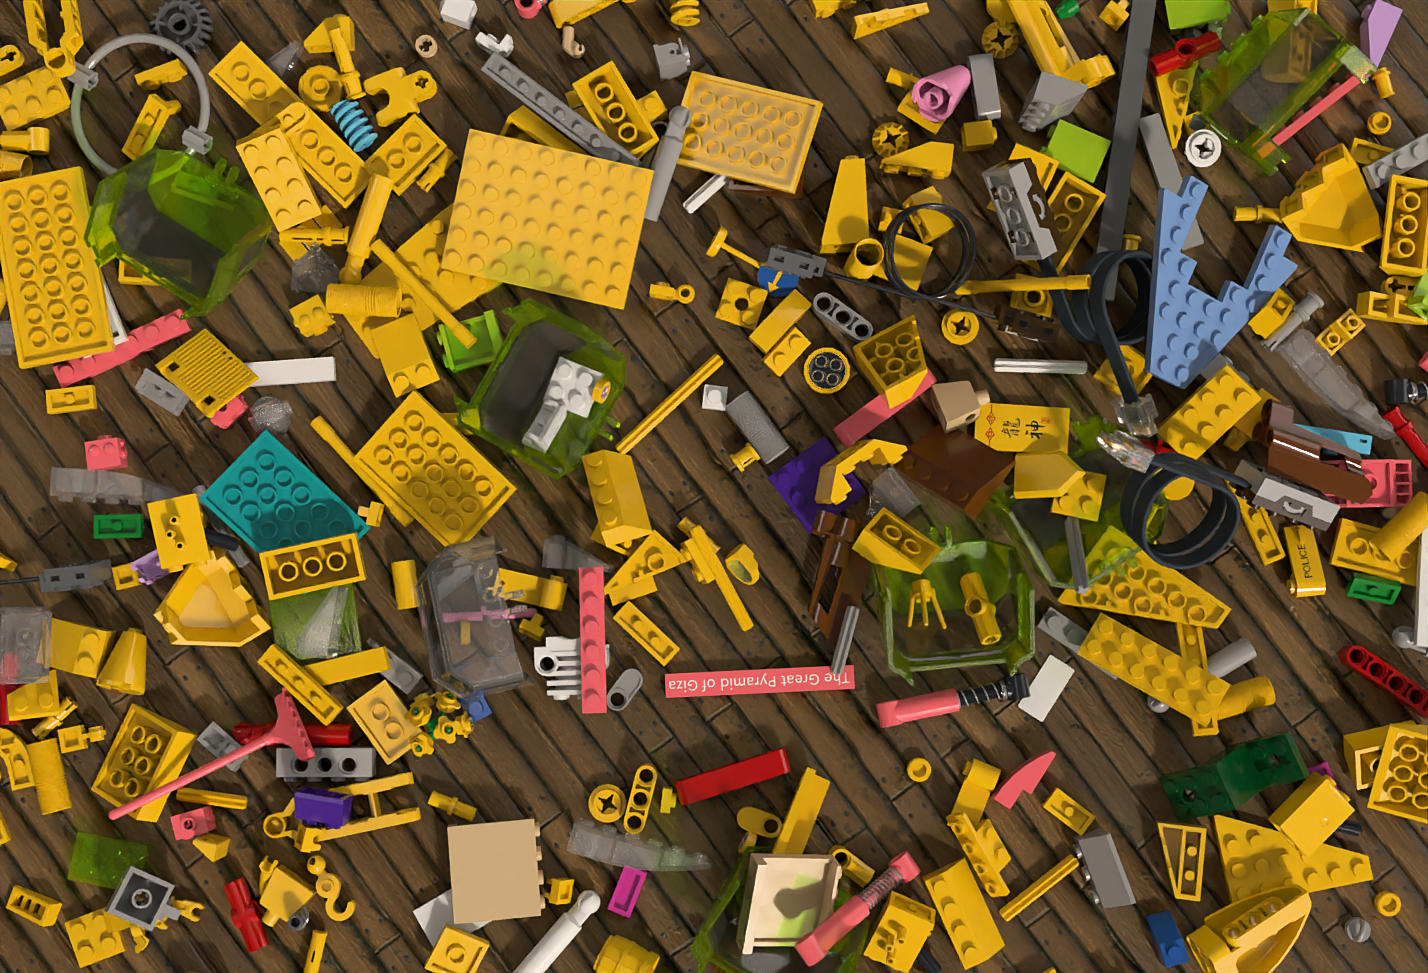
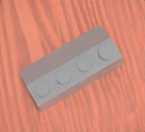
M1042 71L1025 98L1017 125H1021L1026 131L1035 132L1057 123L1059 119L1067 118L1087 91L1088 85Z

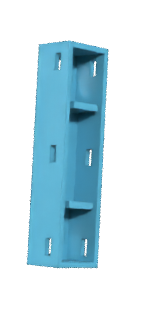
M1294 424L1360 453L1361 457L1370 455L1372 436ZM1323 447L1320 449L1323 450L1324 455L1337 456L1338 454Z

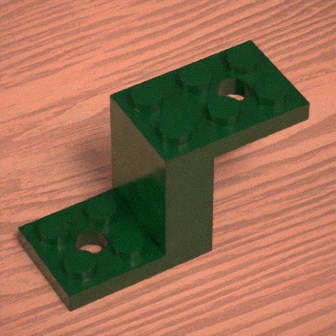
M1289 730L1232 744L1200 766L1166 773L1160 776L1159 779L1178 821L1235 810L1266 787L1306 779L1310 774ZM1273 754L1280 757L1282 764H1278L1274 760ZM1186 789L1193 793L1194 798L1188 796Z

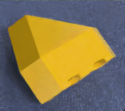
M1340 143L1321 152L1316 157V164L1311 171H1305L1294 185L1296 189L1291 196H1285L1280 202L1281 219L1298 241L1365 252L1364 245L1383 237L1382 228H1384V224L1359 165L1345 145Z
M217 546L212 547L213 559L207 560L208 565L193 568V564H187L154 613V616L168 632L170 644L240 647L271 628L267 613L262 606L257 604L253 597V594H255L246 577L241 576L236 568L237 565L226 549Z

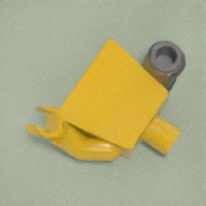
M266 855L259 865L261 870L259 879L261 899L259 903L268 909L261 920L268 926L273 927L280 917L282 920L288 921V925L292 930L299 931L306 926L309 920V912L304 905L317 893L316 887L283 864L276 867L278 864L277 860L273 864L269 863L267 860L268 856Z

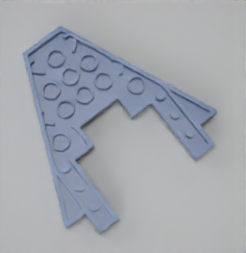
M1185 175L1177 195L1166 188H1159L1144 367V371L1184 390L1298 267L1297 264L1283 257L1292 234L1277 225H1269L1243 287L1232 281L1225 280L1216 300L1189 285L1188 282L1197 261L1182 254L1180 251L1208 188L1207 184L1191 175Z

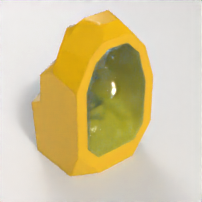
M744 543L735 547L724 559L727 568L741 582L752 585L759 579L758 563L754 559V553Z

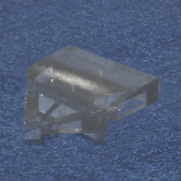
M315 243L305 255L293 261L295 266L292 269V292L326 293L327 286L330 283L340 284L339 267Z
M892 466L873 480L872 485L868 487L870 498L867 516L874 517L885 507L897 517L903 518L921 503Z

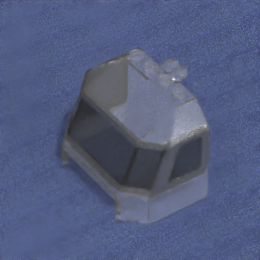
M495 535L446 546L432 558L414 586L432 680L464 700L536 684L535 679H532L528 673L521 669L509 618L510 615L528 611L527 605H517L508 609L506 600L521 598L524 596V591L517 590L504 594L496 554L508 550L507 546Z

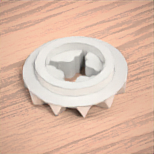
M1198 130L1190 134V137L1185 142L1184 153L1188 158V162H1191L1196 167L1210 166L1220 156V139L1210 130ZM1204 141V147L1210 150V152H1202L1200 155V150L1195 145H1202Z

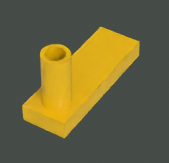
M150 94L121 151L138 165L145 164L169 115L178 114L181 111L180 102L177 100L164 101L158 95Z

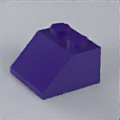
M305 787L295 792V817L303 819L302 823L308 825H317V822L326 823V827L331 829H340L341 826L348 824L353 800L352 794Z

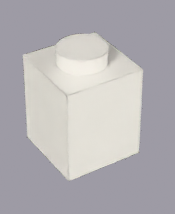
M442 0L439 11L444 21L470 30L477 12V6L473 0Z

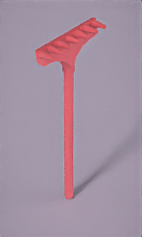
M282 687V693L275 697L278 718L275 726L268 733L110 811L108 814L109 819L115 820L265 745L283 743L290 746L301 761L315 758L316 754L291 693L285 687Z

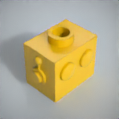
M319 294L289 309L294 318L293 323L295 327H298L300 333L307 338L313 334L315 336L323 334L328 330V326L336 323L334 315L327 312L326 302Z

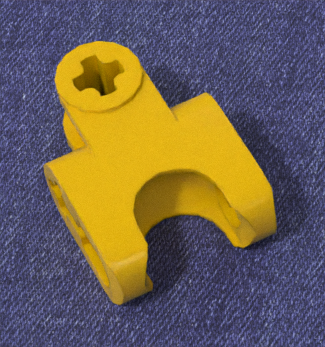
M402 67L373 76L363 83L364 89L368 94L374 96L385 93L390 97L388 106L376 114V121L378 126L388 127L407 120L413 114L418 115L420 109L417 103L430 99L437 93V83L430 73L420 70L406 75ZM425 81H426V83H425V86H426V87H425V88H421V87H422V82H425Z

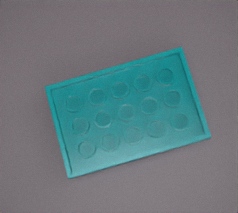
M265 430L199 497L207 507L257 553L356 531L360 539L371 528L268 430Z

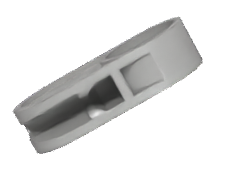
M635 668L627 669L616 681L607 694V705L610 709L620 711L631 701L643 683V676L639 670ZM616 692L624 696V703L620 706H615L611 702V696Z

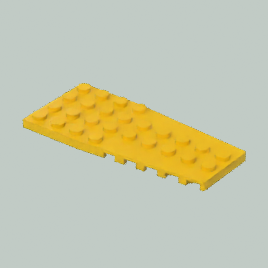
M454 203L441 211L393 252L402 264L452 314L460 310L462 306L475 301L503 283L441 268ZM384 262L365 276L359 285L399 287L402 293L400 316L397 318L378 317L377 315L343 314L376 359H380L370 330L411 313L415 314L422 331L440 322L436 314Z

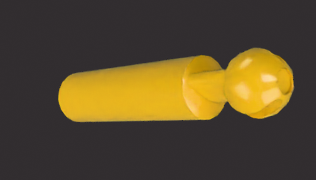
M375 173L371 174L346 250L349 255L345 266L339 272V280L343 285H359L361 282V269L364 260L370 256V247L375 241L394 184L392 179Z

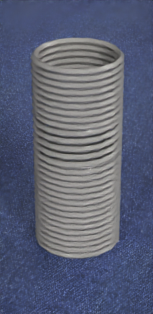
M746 391L731 401L725 409L739 426L740 430H742L743 434H745L744 436L751 442L757 453L763 458L765 464H768L785 452L789 445L782 438L783 436H781L780 432L776 430V427L772 425L773 423L768 419L769 417L761 410L762 408L754 400L755 398L750 395L749 391Z

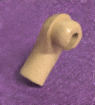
M564 26L562 36L563 50L573 58H581L585 53V48L574 40V27Z

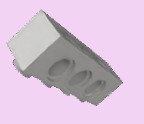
M290 746L277 748L276 777H284V781H298V777H307V781H322V777H331V781H346V777H355V781H369V777L376 775L377 750L374 746L313 747L316 757L307 761L308 767L306 770L299 768V759ZM323 758H328L331 761L332 767L330 770H325L322 767ZM347 758H352L355 761L356 766L354 770H349L346 767L345 761Z

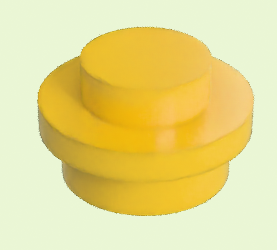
M1375 112L1369 116L1367 127L1371 133L1383 135L1391 127V118L1384 112Z

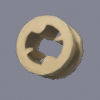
M422 35L416 40V50L422 57L429 58L437 52V44L431 36ZM425 41L429 44L432 43L428 52L420 49V47L424 46L423 42Z

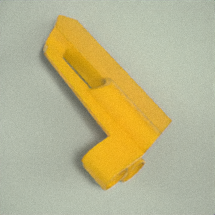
M1007 0L1041 72L1044 71L1088 85V89L1104 83L1116 75L1107 55L1101 56L1097 54L1086 61L1084 59L1080 61L1047 1Z

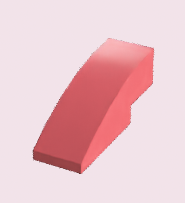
M1046 750L1026 760L1008 774L990 797L1011 809L1022 790L1032 794L1056 753Z

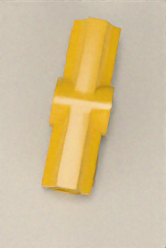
M977 572L965 574L959 581L966 599L965 611L973 619L981 644H994L1002 636L994 616L996 612L995 604L988 599L980 574Z

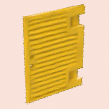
M206 328L155 365L171 384L179 388L209 418H212L216 411L260 379ZM172 363H176L179 366L174 372L169 369ZM208 396L215 400L210 405L204 401Z

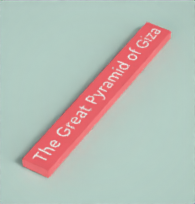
M845 665L842 675L831 673V666L665 674L666 698L855 689L854 665Z

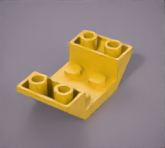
M876 439L857 441L820 468L815 496L816 503H826L827 505L834 503L836 505L847 498L846 494L852 489L843 475L853 471L856 468L854 465L860 460L864 462L869 459L872 465L881 464L883 466L887 463L892 465L903 458L901 454L908 449L904 445Z

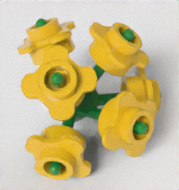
M449 691L443 693L436 692L430 696L427 692L419 693L414 698L415 702L409 705L410 710L405 713V719L412 721L415 727L423 725L428 727V734L421 732L416 737L411 735L408 738V743L411 744L414 754L418 757L426 753L431 755L434 752L432 747L433 740L440 738L451 744L456 740V732L458 735H464L465 738H468V734L474 728L473 719L468 716L467 711H464V715L456 716L455 721H451L445 716V713H452L455 709L461 707V704L457 701V696ZM434 697L438 699L436 707L441 711L439 717L435 718L430 708L435 705L432 699Z

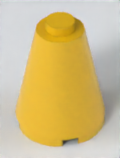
M129 628L128 631L122 632L97 678V686L109 690L111 688L119 690L118 692L144 695L146 686L147 636L143 635V630Z

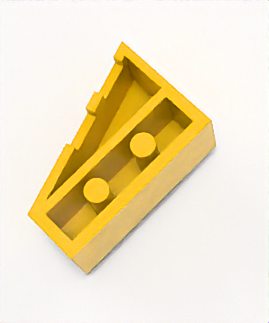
M1155 820L1174 897L1177 899L1200 901L1207 829L1203 825Z

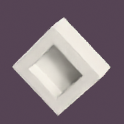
M705 384L702 409L725 411L728 387Z

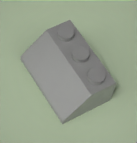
M1097 828L1083 833L1082 836L1073 837L1076 843L1073 845L1074 852L1077 858L1082 859L1084 867H1081L1083 876L1086 881L1090 880L1093 888L1090 890L1093 902L1095 904L1098 903L1103 909L1136 903L1111 834L1102 828Z

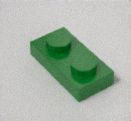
M144 514L94 515V539L144 538Z
M1353 572L1345 593L1349 597L1393 605L1402 587L1400 581Z

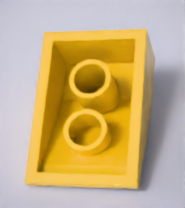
M414 313L370 330L386 376L396 397L441 379V374Z
M885 507L863 529L852 549L872 563L919 575L922 574L942 549Z
M47 616L36 663L78 675L98 678L112 653L117 631Z

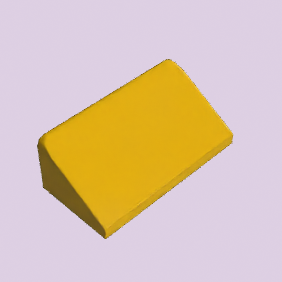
M207 833L193 840V844L212 862L227 855L230 842L229 837Z

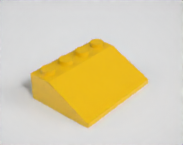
M132 703L91 790L116 807H120L177 779L198 735L165 717ZM170 793L127 814L136 820L157 822Z
M1389 725L1368 800V808L1428 824V725Z

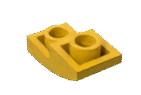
M1350 308L1312 340V343L1326 358H1329L1366 325Z

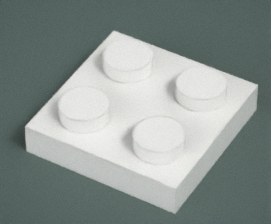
M559 357L543 401L551 399L559 404H564L567 406L568 411L587 418L594 402L591 397L593 387L599 379H603L604 374Z

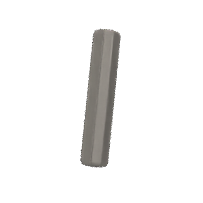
M848 605L846 608L830 667L831 673L843 674L860 611L858 607Z

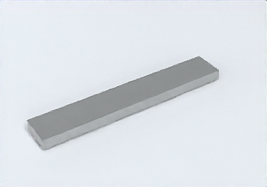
M1156 113L1139 119L1138 132L1158 189L1166 188L1177 195L1183 180L1160 114ZM1196 217L1181 251L1204 244Z

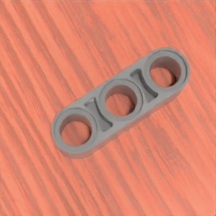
M992 53L967 56V69L972 76L970 90L976 122L1000 119L1001 107Z
M822 292L815 296L812 309L818 317L858 344L870 338L873 328L869 321L829 293ZM821 299L826 300L829 303V308L821 310L817 306V302ZM839 313L846 314L848 322L839 323L836 315ZM859 326L865 327L867 335L865 337L858 336L855 328Z

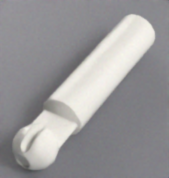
M592 890L583 891L573 907L567 913L564 912L513 973H544L582 929L581 925L591 913L598 910L600 906L599 895Z

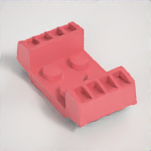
M1394 459L1362 460V471L1365 477L1369 479L1373 495L1363 504H1358L1323 491L1321 492L1338 504L1340 508H1403L1406 503L1410 502L1413 495L1411 460ZM1344 460L1321 461L1347 470Z

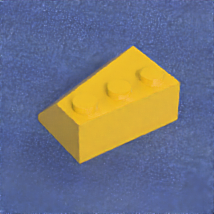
M914 314L853 346L859 367L890 409L910 399L928 372Z

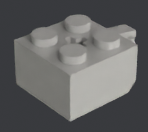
M127 866L104 912L147 931H152L157 920L163 921L165 916L178 920L182 911L170 906L172 900L168 898L175 887L174 885L133 866ZM143 893L142 897L145 899V902L137 905V900L134 897Z

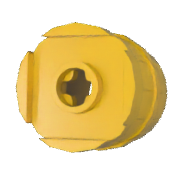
M610 935L602 947L593 969L597 971L596 973H654L660 955L653 951L649 952L636 942L622 936L615 935L614 937Z

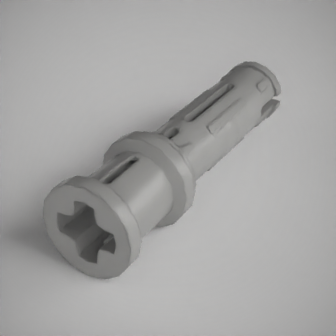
M1308 291L1306 297L1298 305H1293L1291 313L1287 316L1286 320L1267 338L1260 341L1263 348L1268 352H1272L1301 322H1307L1310 319L1309 316L1317 308L1324 306L1322 299L1314 292Z

